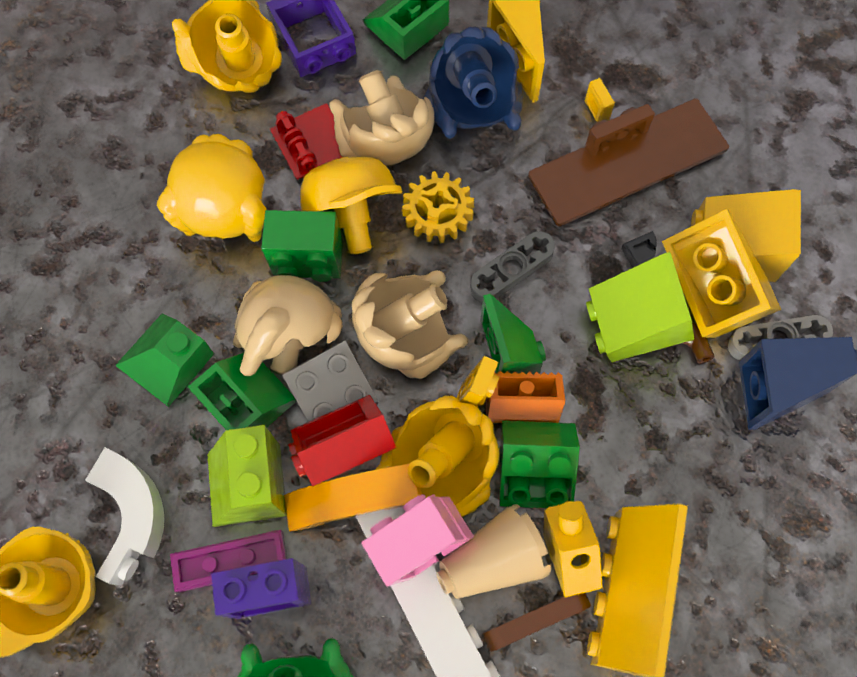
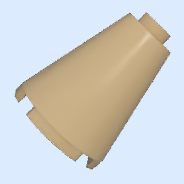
M516 504L504 509L474 534V538L440 561L441 570L436 572V576L446 595L452 593L458 599L540 580L549 576L551 566L549 564L544 567L541 558L548 554L546 546L529 515L525 513L519 516L516 512L520 506Z

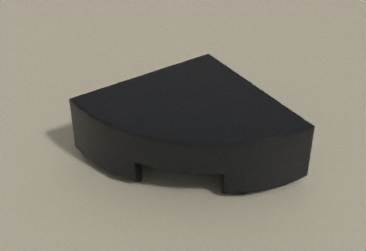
M651 231L623 244L621 249L632 268L655 257L657 247L656 236Z

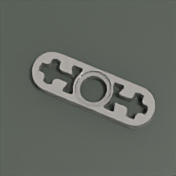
M819 315L744 326L737 329L729 338L728 350L735 359L740 361L749 352L746 346H740L739 344L743 337L746 342L757 341L760 337L761 339H772V331L779 330L784 332L788 339L799 338V334H803L811 327L813 331L820 332L818 338L833 336V328L826 318ZM809 334L803 335L801 338H816V336Z

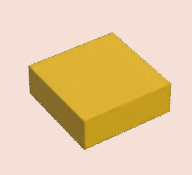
M601 78L590 81L585 102L597 122L601 120L609 121L615 102Z

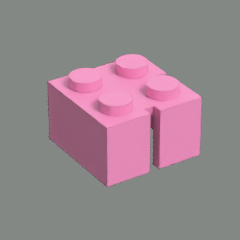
M424 494L419 495L403 506L406 513L394 520L391 517L385 518L370 529L372 536L361 543L387 587L411 580L438 562L439 559L436 556L438 553L441 552L445 557L474 538V535L450 497H436L433 494L426 498Z

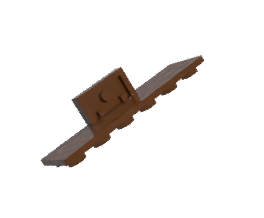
M697 98L658 115H655L650 105L646 104L639 108L631 107L620 116L609 121L601 120L589 130L585 147L530 170L528 177L555 224L560 227L723 154L729 149V144Z

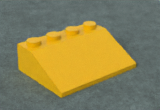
M669 504L622 507L616 512L615 516L609 517L606 538L611 539L609 554H603L601 561V573L605 577L603 592H597L593 614L599 616L596 632H590L587 644V655L592 656L591 665L636 676L664 677L687 505Z

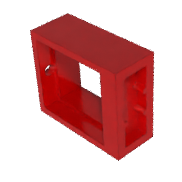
M367 395L290 430L294 442L288 444L298 475L300 477L307 475L312 487L397 448L384 416L371 395Z

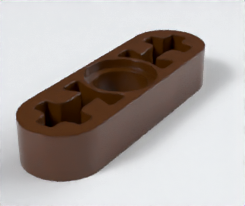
M586 593L562 597L483 633L482 636L491 653L592 607Z

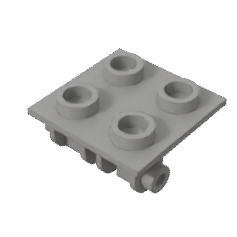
M345 340L282 374L308 422L367 395H371L374 402L378 403L373 390Z

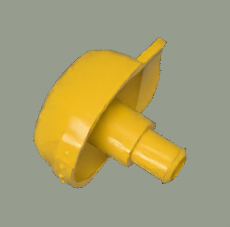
M372 157L339 158L312 169L304 176L300 188L301 211L334 209L339 227L344 229L348 253L360 254L370 251L373 247L367 222L371 221L366 198L384 194H403L402 188L395 184L389 169L381 160Z
M29 527L0 548V658L13 655L35 642L49 641L58 636L83 615L94 602L96 571L91 555L87 548L79 540L69 536V533L65 534L44 527Z

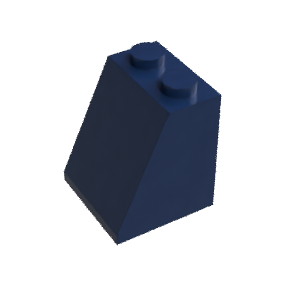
M852 337L761 339L739 361L748 430H756L828 394L857 374V350L854 349Z

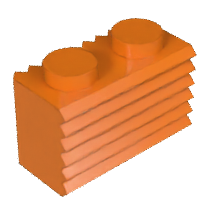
M501 371L496 374L494 372L495 375L499 376V380L490 398L487 397L485 400L486 415L491 419L492 423H502V420L559 423L565 405L562 374L559 372L556 375L552 372L548 375L545 372L541 375L538 372L535 374L531 372L527 374L521 372L518 374L515 371L512 374L508 371L505 374Z

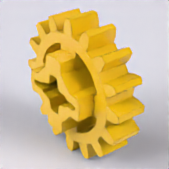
M435 171L432 172L431 179L427 180L423 175H420L419 185L409 184V193L403 194V204L405 205L402 206V213L406 217L407 228L414 227V235L416 237L425 233L427 242H431L433 236H438L440 243H444L445 235L449 234L455 240L457 239V229L464 232L467 231V221L473 220L474 198L470 197L469 186L461 188V178L458 177L452 182L448 172L444 174L443 178H438Z

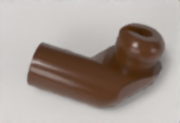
M692 323L694 340L682 344L692 348L698 363H706L715 357L708 339L702 337L697 324Z

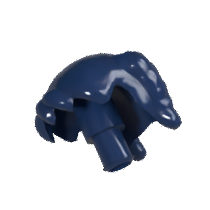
M471 26L460 33H450L445 38L443 46L433 58L429 75V88L424 97L430 100L434 110V122L439 125L447 138H453L456 135L457 127L463 129L488 127L502 121L506 123L509 129L514 131L518 130L521 126L520 112L523 105V87L517 81L518 55L509 43L502 40L500 35L489 27L479 28Z

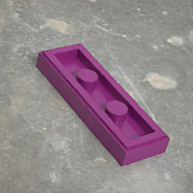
M280 529L171 553L170 560L174 592L179 593L212 585L211 573L287 559L283 531ZM253 571L250 573L249 576L256 575L258 573L256 571Z

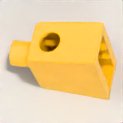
M568 501L545 509L544 540L564 597L602 589L600 546L584 504L581 501ZM581 554V565H572V559Z

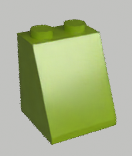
M671 252L661 254L589 288L592 300L586 302L591 322L597 320L600 332L595 334L596 343L600 354L606 353L610 362L694 340L692 320Z
M265 425L225 431L207 454L212 526L219 527L287 516L280 444Z

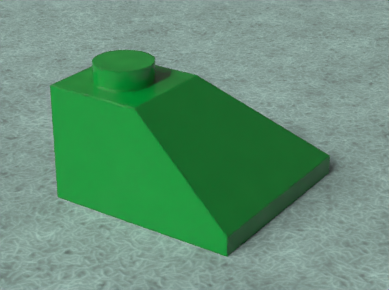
M491 294L483 295L480 322L491 359L498 362L495 370L496 374L500 371L504 374L507 371L511 374L514 371L518 374L521 372L525 374L528 372L532 374L540 373L543 361H546L542 342L536 341L533 331Z
M162 313L115 366L169 407L211 359L214 352L205 340L178 320Z

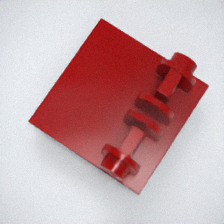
M327 103L295 118L287 111H281L276 115V126L270 128V132L296 180L303 178L312 169L322 164L343 158L339 152V145L335 137L334 115Z

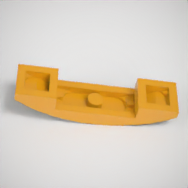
M409 464L363 472L325 481L313 487L312 485L284 495L289 532L324 525L327 522L379 510L403 507L415 497L422 495L421 488L410 479L408 475Z

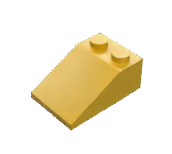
M489 0L487 27L497 32L501 39L509 43L516 51L519 61L517 80L522 84L524 91L531 101L536 102L539 98L545 64L540 0Z
M728 209L662 241L666 253L671 252L681 288L702 337H719L781 310L767 276Z

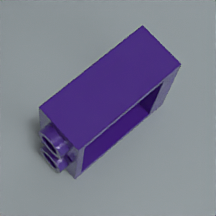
M271 0L266 2L270 20L300 77L317 73L322 68L336 62L345 61L350 56L356 54L354 34L334 0ZM325 12L338 37L299 53L286 28Z
M293 558L211 573L215 616L240 619L312 605L307 567ZM253 571H256L258 573L256 575L249 576L250 573Z

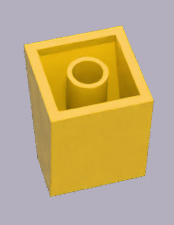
M791 189L705 197L700 208L693 211L691 226L728 209L769 282H776L800 256L801 190Z

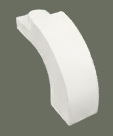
M104 448L85 481L112 495L119 505L122 524L119 536L96 577L109 584L122 586L124 581H128L136 572L139 564L137 558L140 554L151 558L155 557L164 530V509L159 491L146 472L123 456Z

